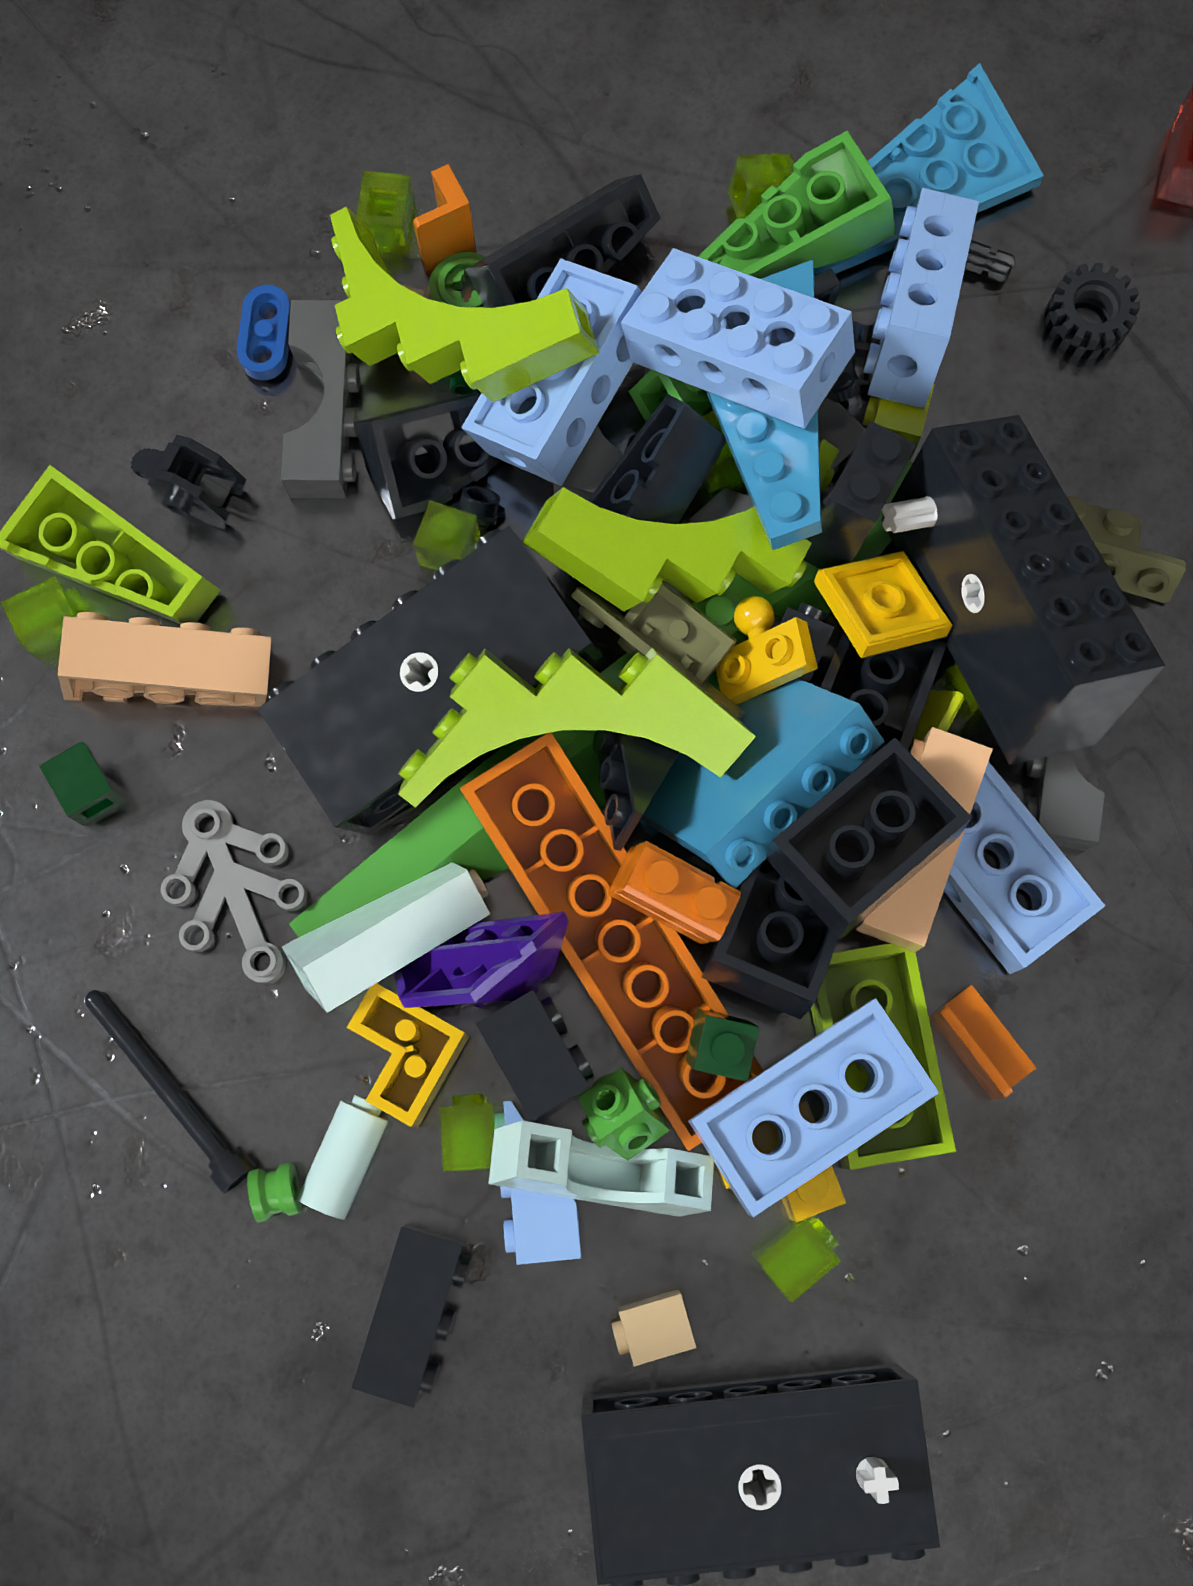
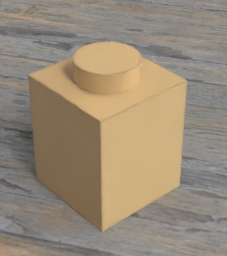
M679 1289L620 1306L618 1310L621 1320L611 1323L620 1356L630 1353L634 1367L696 1348Z

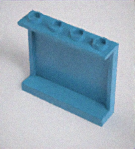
M796 678L750 700L737 704L746 712L740 721L756 736L721 778L686 754L679 752L639 820L638 825L652 837L660 831L702 858L716 869L727 885L736 889L766 859L771 842L776 836L851 775L884 742L859 703Z

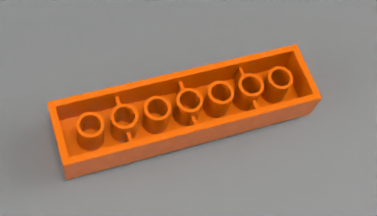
M552 732L546 733L466 783L459 790L537 914L565 912L569 922L561 945V952L641 1079L643 1077L646 1078L658 1093L662 1101V1105L659 1108L687 1151H690L702 1142L688 1120L746 1082L694 1070L685 1061L697 1008L724 1015L729 1014L708 981L701 978L703 975L702 971L676 930L608 895L627 852L624 847L621 851L613 849L610 826L606 825L604 815ZM754 1055L748 1080L764 1071Z

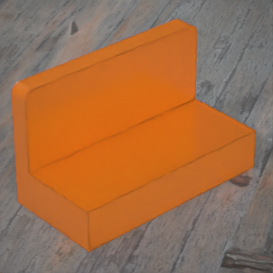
M449 164L431 171L437 208L413 220L422 266L427 275H431L435 267L448 256L460 252L477 253L470 203Z
M973 985L967 986L929 1015V1019L992 1100L1003 1099L1013 1092L1012 1087L1036 1069L1035 1065Z

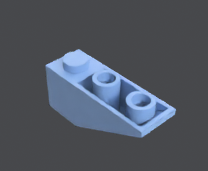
M503 1101L504 1113H495V1129L522 1120L526 1121L513 1101ZM500 1186L502 1199L511 1198L513 1220H504V1240L506 1253L516 1252L517 1265L581 1259L582 1252L576 1199Z

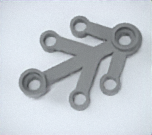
M212 800L197 802L184 815L182 831L189 843L175 874L169 875L163 880L160 889L161 895L164 900L175 906H184L190 903L195 895L193 881L207 853L214 872L193 920L186 922L181 927L179 941L183 947L193 952H202L208 949L213 942L212 929L226 899L247 950L242 959L244 973L248 978L257 983H274L283 976L286 970V957L280 948L266 942L245 889L275 900L286 911L301 909L307 901V891L302 884L294 879L280 881L234 863L227 844L256 853L262 862L270 866L279 865L286 860L289 852L288 845L277 834L268 833L260 835L234 825L231 813L219 802ZM207 816L213 817L215 820L213 829L206 833L200 832V821ZM272 841L279 842L280 851L278 855L273 858H266L264 855L266 844ZM179 881L184 882L186 886L184 895L178 899H173L170 894L172 885ZM292 886L297 887L299 890L298 899L292 904H285L282 900L284 890ZM196 927H201L204 931L202 942L197 945H191L188 939L190 931ZM260 953H268L271 959L269 967L264 971H257L254 967V959Z

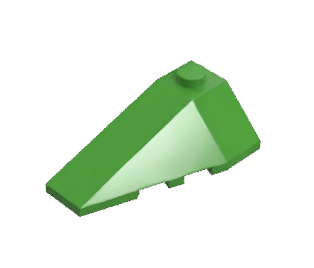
M845 131L805 153L793 164L794 172L777 188L771 185L761 195V204L746 218L736 219L698 257L759 279L813 260L814 269L854 257L895 235L896 227L892 198L849 132Z

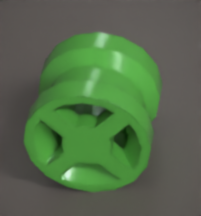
M293 1162L280 1164L276 1171L266 1172L263 1169H255L248 1172L249 1201L257 1223L268 1221L274 1214L284 1212L288 1216L301 1214L302 1203L297 1200L301 1188Z

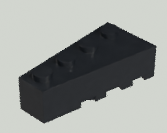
M641 174L616 179L465 270L485 308L530 302L538 298L560 258L605 274L616 262L621 261L661 217Z
M667 394L588 501L600 508L636 520L678 524L710 469L718 461L721 451L727 442L726 438L686 403ZM594 592L596 595H598L604 601L609 603L623 615L626 613V611H622L621 609L607 601L605 598Z

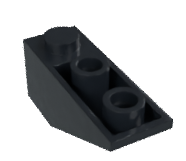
M596 730L593 738V750L598 753L600 765L599 786L604 789L606 801L605 823L610 826L613 849L621 851L674 763L679 751L647 738L606 730Z

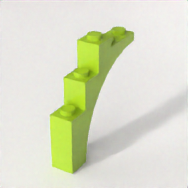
M344 207L330 215L335 236L331 238V242L336 255L343 264L346 276L342 278V285L348 296V299L334 305L339 321V326L336 327L337 338L347 353H353L368 366L398 353L405 368L408 371L414 370L429 384L461 370L466 383L472 390L478 389L489 400L496 402L600 353L587 309L568 288L530 302L496 308L458 307L427 299L396 281L380 256L370 228L348 207Z
M825 439L819 441L821 492L833 478L834 470L830 467L839 452V449ZM564 487L546 500L522 541L524 545L622 611H626L641 602L644 604L650 602L659 590L663 580L696 603L715 594L718 596L723 594L733 581L735 574H738L767 595L786 586L790 588L803 575L807 566L803 559L812 544L807 539H803L772 550L754 506L746 511L715 521L667 524L636 520L600 508Z
M653 647L645 656L640 652L636 653L624 666L618 676L624 681L619 688L570 648L562 657L554 652L543 663L534 676L540 682L536 688L531 686L485 648L478 658L469 653L449 677L456 683L451 690L450 698L462 706L463 709L458 713L451 708L432 732L439 739L426 754L417 749L398 774L405 780L401 783L399 795L416 808L446 777L481 754L521 738L562 730H606L647 738L686 754L720 778L756 736L744 723Z

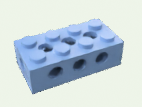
M922 188L916 208L907 206L899 233L900 236L907 237V239L899 238L898 243L895 244L888 272L891 273L890 276H887L880 302L881 305L889 307L879 309L872 338L879 339L880 344L871 343L863 370L864 373L872 374L867 395L925 409L950 339L979 201Z
M674 248L621 321L631 362L803 429L806 428L855 353L852 311Z
M561 258L538 298L568 288L587 309L600 353L496 402H492L481 393L461 427L489 455L560 486L564 483L634 363L630 359L621 321L642 293L637 285Z
M988 761L970 813L973 818L963 833L944 892L1007 972L1012 974L1034 962L1104 908L1105 904ZM983 849L991 850L998 856L1000 861L999 869L992 868L985 862ZM1017 889L1025 891L1030 896L1032 901L1031 911L1024 909L1018 903L1016 898Z
M875 998L689 1119L688 1122L747 1214L755 1217L937 1095L939 1091ZM851 1062L861 1064L868 1074L867 1085L861 1092L852 1090L846 1083L845 1071ZM807 1091L816 1093L823 1102V1114L814 1123L806 1121L799 1112L800 1098ZM762 1121L773 1124L779 1134L777 1146L766 1154L759 1152L752 1141L753 1130Z

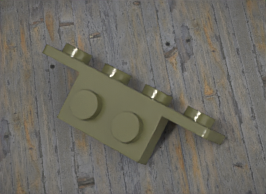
M1067 496L1121 590L1162 603H1168L1186 572V562L1140 548L1141 518L1131 516L1123 510H1110L1085 503L1074 496Z
M663 581L650 602L647 604L641 602L632 607L626 616L587 587H577L571 597L581 604V607L578 609L580 615L600 629L606 624L621 637L617 643L627 653L634 656L640 652L645 656L653 647L736 718L741 720L746 712L707 682L738 640Z

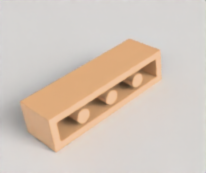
M932 727L922 741L913 740L909 752L970 814L992 748ZM964 831L951 845L862 920L855 930L912 952H917L926 944Z

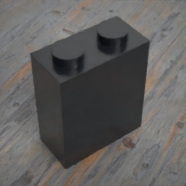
M870 420L821 511L822 533L807 538L812 544L803 559L804 561L819 569L847 564L853 561L879 517L916 446L915 443Z

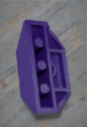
M565 912L475 923L395 972L399 1000L404 1008L474 1004L475 1007H483L493 1002L509 1001L511 1003L532 990L537 994L539 991L537 986L554 971L569 920Z

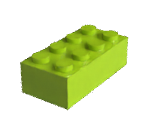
M891 943L833 953L816 1002L811 1007L816 1036L865 1003L876 998L939 1093L841 1158V1169L852 1170L956 1152L916 952ZM851 1062L846 1068L845 1080L852 1090L861 1092L867 1085L868 1074L861 1064Z

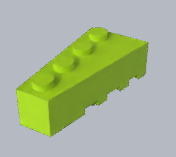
M51 465L48 466L0 530V550L178 624L187 622L197 623L221 591Z

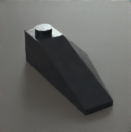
M482 392L354 422L366 470L392 519L441 507L454 498V494L473 481L477 482L489 473L490 469L503 461L489 455L461 428Z

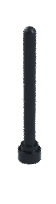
M99 990L88 992L84 999L86 1007L211 1161L208 1164L209 1169L213 1172L210 1179L222 1194H226L247 1179L248 1172L257 1168L254 1162L244 1150L238 1152L234 1146L227 1148L106 996Z

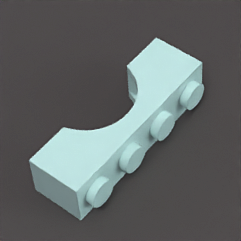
M522 1120L494 1130L489 1184L679 1217L711 1211L714 1161L708 1155L671 1148L644 1149L627 1161L606 1145L599 1148L595 1143L574 1137L570 1129Z

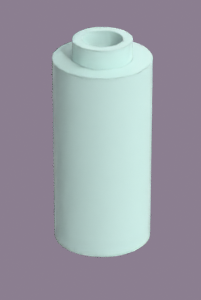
M354 1095L351 1104L340 1101L297 1197V1200L304 1205L341 1220H345L388 1123V1120L380 1117L382 1110L366 1102L365 1098Z

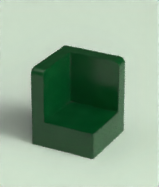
M84 742L73 745L39 765L67 817L82 826L126 801L118 785L104 774L91 749Z

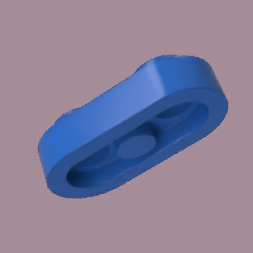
M260 285L253 288L246 295L242 306L237 357L245 373L257 380H269L278 376L284 370L288 359L291 304L287 294L281 288L274 285ZM267 312H277L274 318L263 319ZM261 355H271L268 361L264 363L257 362Z

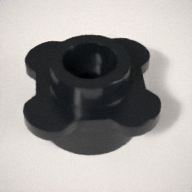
M480 486L465 487L462 490L460 502L452 504L450 509L451 513L461 517L464 523L476 528L494 526L496 518L503 517L505 513L504 507L499 505L500 496L496 492Z

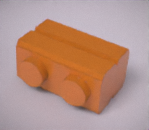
M645 841L631 847L627 852L608 895L703 944L709 943V941H719L723 936L740 899L741 892L722 881L715 883L713 876Z

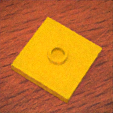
M904 551L820 569L814 579L816 587L861 658L947 637L953 626Z

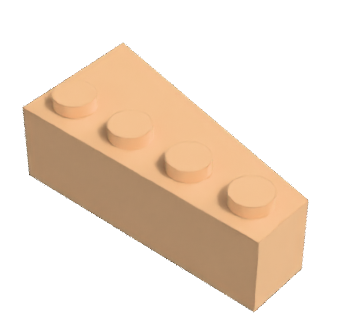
M79 612L77 617L64 616L58 679L63 698L69 701H82L83 692H93L104 696L103 700L106 702H126V698L132 697L134 693H144L145 698L161 704L182 702L185 695H195V702L201 705L261 707L265 704L267 697L271 637L261 636L260 631L251 628H233L231 633L211 631L208 625L187 622L182 623L180 628L160 626L159 621L145 617H133L127 623L108 621V617L100 613Z

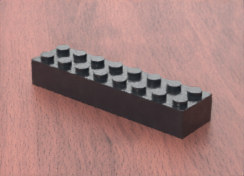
M842 628L837 638L839 642L822 675L818 687L859 703L883 738L884 742L861 765L894 738L908 750L947 645L935 639L861 658ZM765 859L737 887V890L741 892L740 899L723 936L719 941L715 942L701 978L801 1020L816 1002L839 938Z

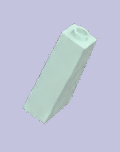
M452 862L282 946V949L304 988L328 1013L490 915L483 901L488 896V892L483 881L473 869L468 872L467 869Z

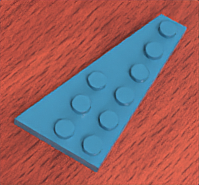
M980 63L968 73L967 78L954 90L949 89L938 99L937 105L921 119L916 118L868 161L892 198L896 234L854 257L815 268L814 274L818 275L830 268L834 274H837L893 250L899 238L906 240L907 237L899 235L907 206L916 208L922 188L979 201L978 213L1040 186L1044 174Z
M813 260L762 278L764 281L815 298ZM706 391L772 550L822 533L818 409L806 428L803 429Z

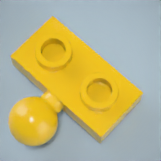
M759 596L746 597L736 606L734 611L735 625L749 639L732 647L716 668L720 692L736 705L818 669L807 621L795 617L770 629L774 623V610L766 599Z

